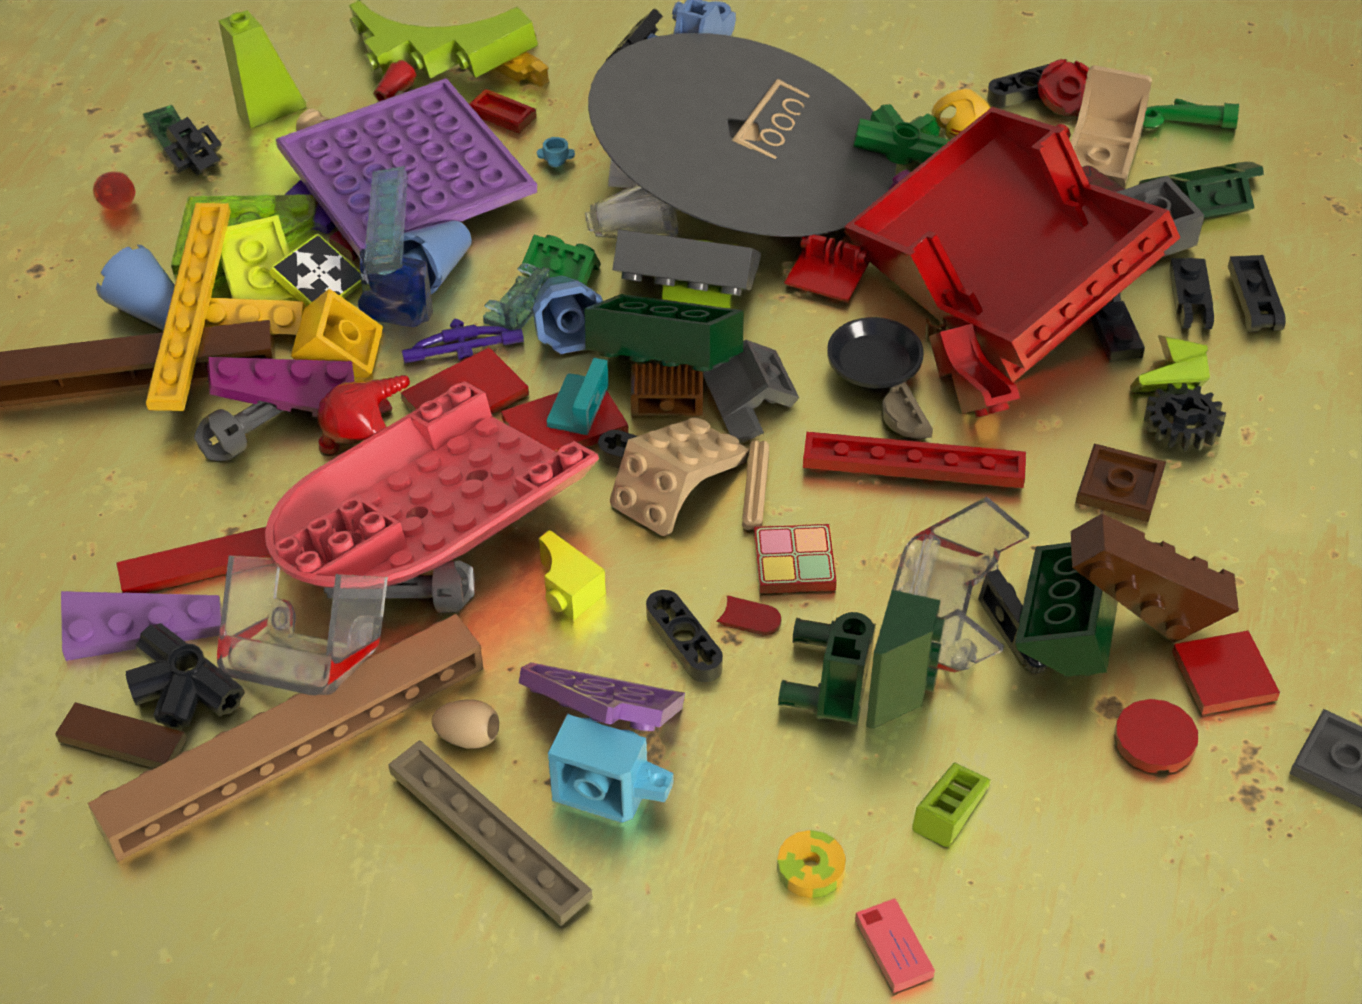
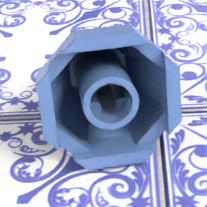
M566 276L548 278L540 288L532 308L538 340L544 344L548 343L560 354L585 350V308L602 302V297L578 280Z

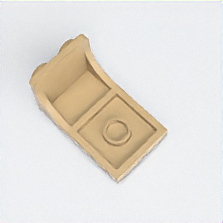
M1096 65L1091 66L1088 70L1082 105L1071 139L1072 147L1081 167L1086 165L1092 166L1124 188L1143 129L1152 84L1150 76Z
M690 418L628 439L610 496V504L613 508L661 536H666L673 531L680 508L693 488L707 477L747 463L749 449L739 444V440L736 437L719 433L710 428V424L700 418Z

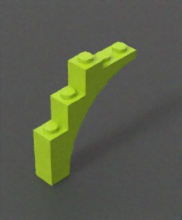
M360 0L349 5L353 15L350 18V23L357 35L362 33L368 51L365 54V59L371 70H378L382 76H384L391 63L402 60L411 66L414 65L418 71L422 69L430 79L457 64L463 70L467 68L477 78L538 46L532 21L519 7L473 23L455 26L424 27L403 24L387 19L371 11Z

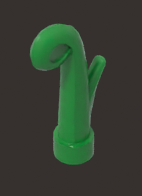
M1177 98L1174 100V105L1147 107L1143 128L1155 129L1161 126L1164 120L1219 125L1221 128L1237 129L1239 104L1224 103V106L1201 105Z

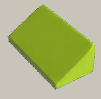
M1158 335L1165 359L1174 363L1205 354L1209 351L1207 345Z

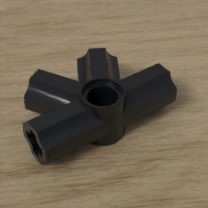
M161 623L157 625L150 624L140 633L139 641L135 645L136 649L151 663L128 670L125 676L135 705L159 698L153 715L157 723L176 730L190 727L198 701H201L218 716L230 715L240 706L241 698L245 694L243 687L206 659L198 646L186 643Z

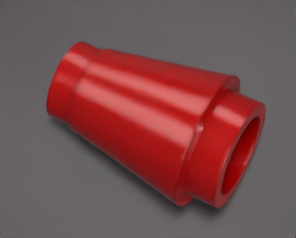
M402 60L391 63L373 92L375 98L380 102L394 97L398 91L405 92L411 88L416 78L415 70L411 65Z

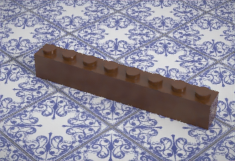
M270 320L204 327L191 384L208 382L207 363L209 357L276 359ZM163 332L0 352V407L149 389Z

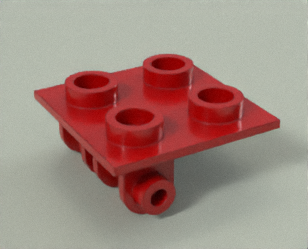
M814 234L803 236L801 247L804 249L784 284L848 302L870 263L867 260L868 251L863 250V246H855L848 243L844 245V241L841 240L835 248L834 238H830L827 242V238Z

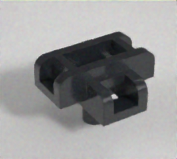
M186 117L167 128L166 135L172 144L165 147L162 154L174 165L173 169L176 173H180L190 167L195 175L203 173V170L210 166L214 167L219 163L220 159L215 153L220 150L222 143L208 125L197 129L189 117ZM184 132L187 133L186 135H184V136H182V137L180 136V134H182V133H184ZM204 137H207L212 144L209 145ZM177 152H180L185 159L181 160Z

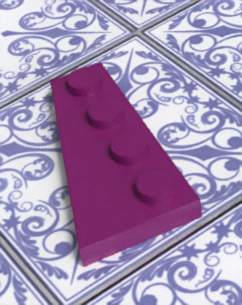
M209 357L207 363L210 395L252 404L264 401L274 404L276 409L290 412L291 408L313 412L312 417L318 418L317 411L321 399L333 387L341 383L355 382L352 361Z

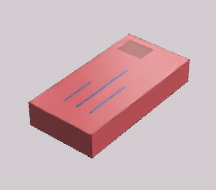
M895 898L856 912L855 922L893 993L934 978L935 969Z

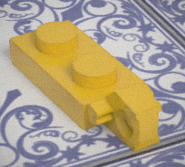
M528 52L494 68L517 82L527 79L540 87L549 82V67L539 58Z

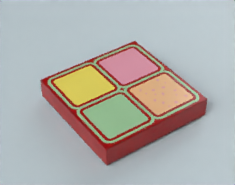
M829 524L754 527L759 594L836 590L837 580Z

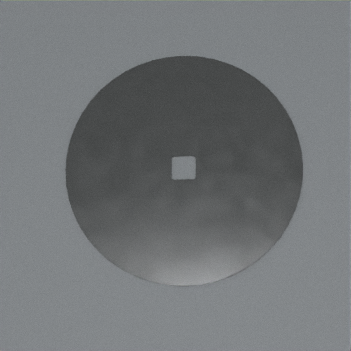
M680 33L657 36L629 45L615 53L601 66L591 83L588 96L590 122L597 139L612 161L631 180L659 200L688 215L721 227L752 234L779 237H803L844 229L845 225L889 191L888 189L893 183L892 179L896 176V164L888 160L885 154L853 147L860 118L870 120L872 112H874L870 106L850 87L821 67L785 50L764 43L710 33ZM779 79L810 96L808 98L780 85L753 121L758 125L759 135L763 129H773L783 135L785 142L780 146L769 145L763 142L762 139L761 141L746 140L775 155L776 159L732 141L733 138L730 136L728 119L746 121L774 82ZM791 98L800 101L805 106L802 107L801 104L794 101L786 102L785 105L790 111L800 113V115H794L782 107V102L785 99ZM781 113L791 117L795 122L792 130H782L774 126L771 122L772 116ZM778 116L775 118L776 124L783 128H790L793 125L792 121L786 117ZM765 132L763 134L768 142L774 144L780 143L782 140L774 132Z

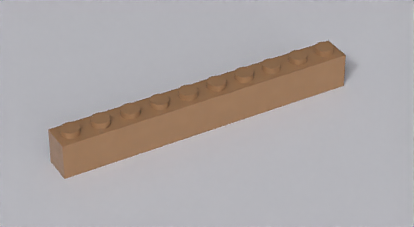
M457 614L443 621L435 622L418 634L400 640L394 646L375 656L365 658L329 685H327L328 677L324 682L307 691L295 694L287 701L266 712L256 714L250 720L229 731L219 733L213 739L196 748L180 753L176 758L161 766L143 772L137 778L124 785L104 792L98 798L88 802L95 824L116 861L119 862L483 669L481 645Z

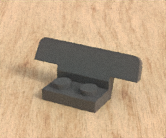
M746 339L743 341V352L731 357L729 362L719 363L713 366L712 370L703 371V376L730 435L739 440V443H744L764 433L753 410L764 399L770 403H779L788 407H792L799 399L777 351Z

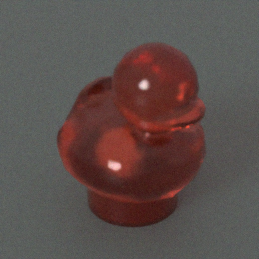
M117 171L106 172L100 175L93 186V194L96 201L106 209L113 211L126 209L133 202L136 194L135 187L128 178V175Z

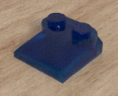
M361 249L359 254L363 293L358 300L359 309L376 321L404 327H417L420 323L429 321L433 314L427 261Z

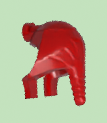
M401 375L381 380L341 383L333 387L321 399L317 411L318 424L322 430V436L319 438L318 444L319 450L325 454H334L340 450V444L352 445L357 440H366L386 428L387 426L381 414L392 411V406L387 397H391L392 394L407 388L410 385L409 377Z

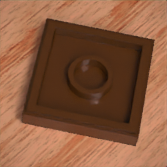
M1094 443L1075 503L1149 522L1166 462Z

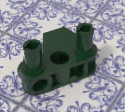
M858 612L842 614L840 617H836L835 621L832 620L831 624L803 620L796 617L792 642L826 647L821 683H818V686H811L782 680L778 705L814 710L813 714L817 715V719L823 720L827 718L845 721L857 726L872 655L876 623H872L870 618Z

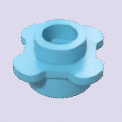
M551 137L543 142V148L538 149L537 157L545 159L551 167H559L567 159H573L575 151L568 149V142L565 139Z

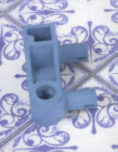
M686 0L684 4L676 2L672 11V19L676 21L674 34L710 33L731 36L736 23L735 12L731 11L728 4L720 1ZM651 33L647 39L657 37V35Z

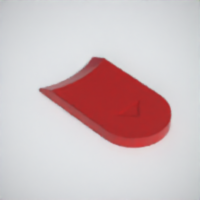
M727 595L726 609L717 622L734 629L759 635H770L780 628L781 614L772 606Z

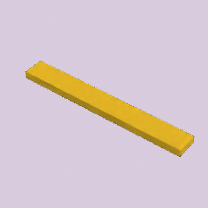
M195 203L146 398L148 410H185L231 213L227 203Z

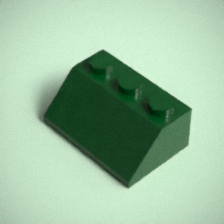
M897 590L891 591L873 654L866 727L876 728L921 707L926 690L934 691L938 675L937 666L942 644L937 642H941L946 618L938 617L941 600Z

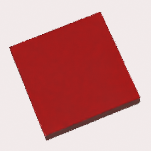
M1249 630L1174 644L1173 656L1201 715L1278 700L1280 691Z

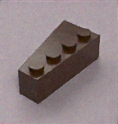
M1103 513L1071 530L1072 568L1172 643L1184 639L1239 611L1235 574L1225 569L1217 572L1208 568V561L1197 556L1188 559L1177 554L1175 546L1164 541L1161 543L1151 542L1145 539L1144 532Z

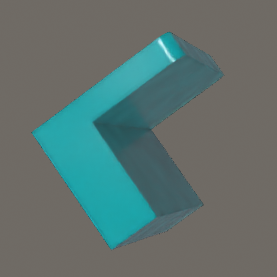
M593 358L586 376L572 373L566 375L547 418V427L588 435L609 386L607 360Z

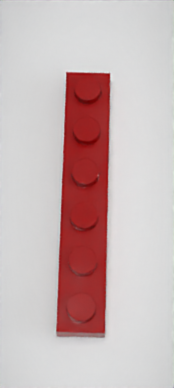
M806 432L803 468L1024 488L1026 451Z

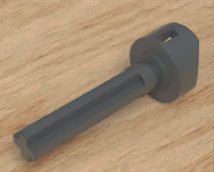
M259 401L257 404L249 406L234 416L226 410L218 409L204 417L196 430L194 438L199 449L207 459L216 461L230 460L244 452L247 448L245 434L284 410L276 409L274 404ZM215 436L219 442L212 446V442L209 439Z
M449 561L435 568L433 576L419 575L405 582L376 589L324 588V593H327V598L433 597V603L438 613H458L475 595V577L473 567L467 563Z

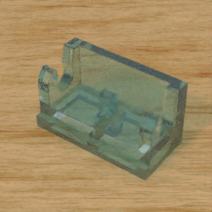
M522 263L517 269L522 273H527L530 277L518 276L515 279L516 283L500 301L489 300L485 307L491 311L483 315V322L490 326H500L509 330L522 328L533 316L532 308L538 292L546 280L550 278L549 269L545 267L541 269L527 263Z

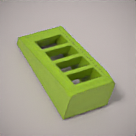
M1205 353L1143 373L1130 385V390L1133 393L1155 392L1158 388L1166 391L1168 384H1172L1176 389H1180L1182 383H1186L1188 389L1191 390L1197 386L1202 387L1210 379L1207 354Z
M954 762L916 807L912 825L913 831L944 847H949L987 791L991 779ZM953 782H955V783H957V784H959V785H961V786H963V787H965V788H967V789H970L971 791H970V792H969V791H966V790H964V789H962V788H960V787L954 785Z

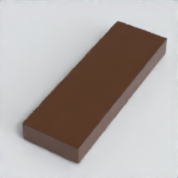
M76 702L55 733L60 743L154 769L176 758L187 741L183 731Z

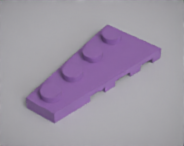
M61 591L62 652L66 661L136 649L135 645L139 641L140 633L150 624H163L183 641L219 636V631L221 635H224L222 604L219 595Z

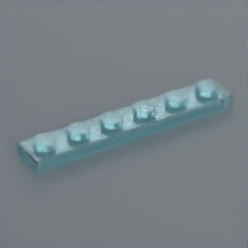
M405 166L372 172L364 256L367 275L373 273L386 275L402 268L408 182Z

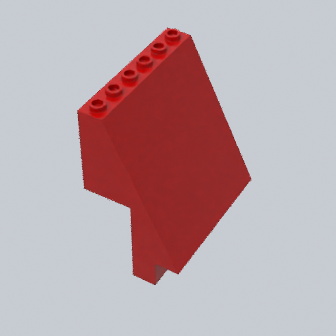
M995 107L988 109L844 226L855 246H863V250L868 251L867 260L939 321L941 318H945L948 329L973 324L978 343L986 359L1013 383L1165 255L1164 251L1181 238L1169 210L1090 184L1065 129Z

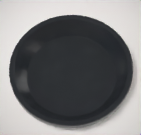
M879 317L859 318L843 324L832 334L827 346V357L833 370L843 379L870 389L888 388L908 381L919 371L924 355L923 345L919 337L910 328L897 321Z

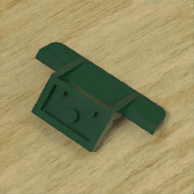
M1239 162L1167 176L1204 214V219L1254 209L1248 178L1262 176L1264 171L1263 166L1254 162ZM1156 177V178H1150V179L1141 180V181H1139V184H1143V183H1146V182H1149V181H1152V180H1155V179H1158V178H1161V177Z

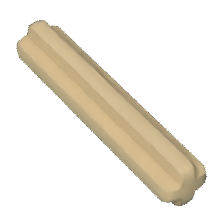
M754 440L750 443L742 526L746 530L762 527L769 459V444L766 441L759 442Z

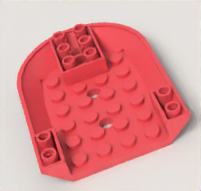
M464 381L453 385L447 392L437 398L424 402L415 411L330 460L298 481L284 494L271 512L265 531L266 546L272 560L283 572L312 585L324 588L376 589L398 584L433 570L465 554L582 479L598 461L599 457L597 453L575 441L564 445L559 451L555 452L492 417L486 393Z

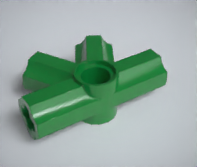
M887 104L881 105L879 109L872 112L870 120L860 118L853 147L882 153L895 164L908 165L912 161L923 163L950 140L939 137L941 128L938 126L936 117L927 113L924 116H918L909 123L904 122L893 106Z

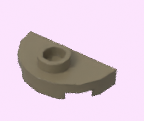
M906 382L892 386L882 403L884 422L893 431L902 436L916 439L931 438L933 428Z

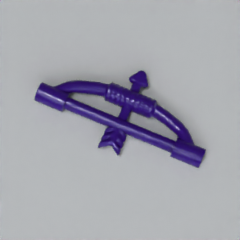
M455 318L450 324L452 329L442 330L441 333L422 339L412 348L402 350L404 364L425 360V357L457 352L458 359L461 361L463 358L473 355V348L501 343L504 346L524 342L523 332L521 328L509 330L500 326H476L475 324L463 326L464 322ZM478 335H496L491 337L465 341L467 339L477 338ZM458 341V343L426 348L440 342L450 343Z

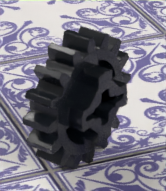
M1182 383L1180 389H1176L1172 384H1168L1166 392L1158 388L1155 391L1154 397L1149 396L1144 415V421L1148 422L1147 431H1157L1155 440L1167 439L1169 441V448L1174 447L1177 443L1181 444L1183 451H1187L1189 445H1194L1196 449L1202 450L1204 442L1213 445L1215 438L1220 437L1226 417V412L1221 411L1222 402H1212L1214 394L1212 392L1205 395L1201 394L1200 386L1191 390L1188 389L1186 383Z

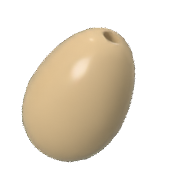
M474 699L458 700L438 708L433 714L432 726L442 739L453 745L467 749L481 748L487 746L496 738L499 731V717L492 706L485 702Z

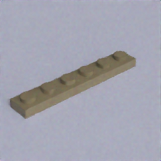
M421 740L417 741L388 764L390 774L560 926L593 899L590 887Z

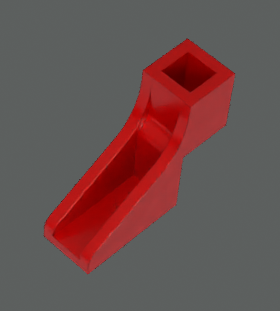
M973 324L941 331L929 336L939 377L952 375L962 414L974 411L976 418L1007 410L1009 409V401L1020 399L1015 383L994 367L984 356Z

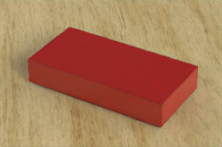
M485 89L469 103L481 119L518 134L537 118L535 108L488 89Z

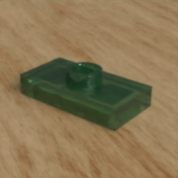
M173 105L144 113V122L161 151H163L165 147L172 144L166 135L167 128L181 121V118ZM184 132V133L180 134V136L182 137V136L186 135L187 133Z

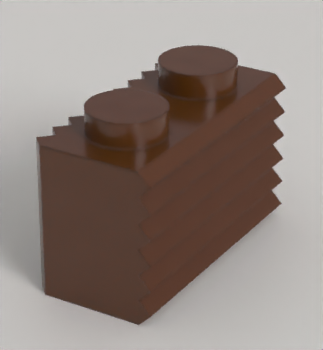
M634 363L631 376V416H703V371L692 370L691 365L686 364L669 367L659 365L658 363H641L640 365Z

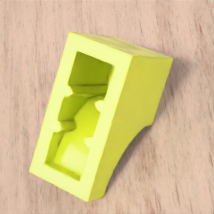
M549 530L539 538L541 563L549 570L544 576L545 598L553 610L563 612L574 621L606 594L605 569Z

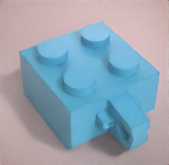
M567 714L548 752L552 801L621 823L633 819L642 799L665 802L674 783L672 772L647 761L645 737L639 736L631 730H619L600 724L587 717L580 718Z

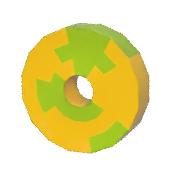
M813 830L797 832L788 837L779 848L777 858L779 879L787 890L798 896L807 898L826 896L835 891L844 878L846 857L843 848L835 838L824 832ZM808 861H813L818 865L811 867L807 866L805 863Z

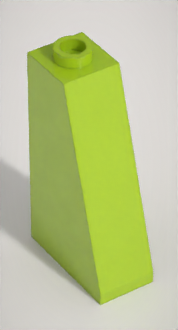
M248 10L236 12L229 17L218 20L237 113L250 129L307 108L305 100L263 27Z

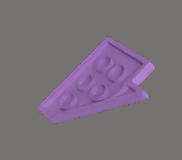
M533 662L521 667L519 684L530 688L531 692L543 694L558 701L561 706L582 712L593 721L612 725L618 719L630 721L631 728L641 731H654L655 726L661 727L683 708L685 697L684 692Z

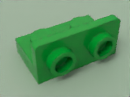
M533 235L519 271L523 276L546 282L551 277L566 276L586 285L592 270H599L601 263L594 249L580 243H577L576 246L569 245L553 235H546V237Z

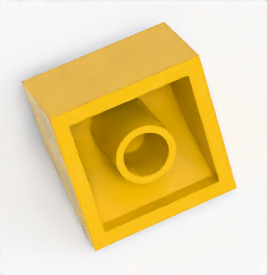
M328 289L304 308L290 357L295 360L352 361L354 377L368 378L372 374L383 326L337 293Z

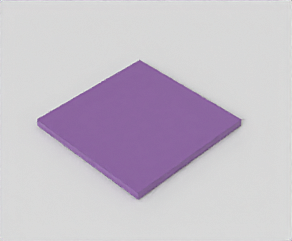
M447 78L276 139L277 148L361 260L386 251L388 249V246H386L387 242L398 234L452 220L461 222L537 193V183Z

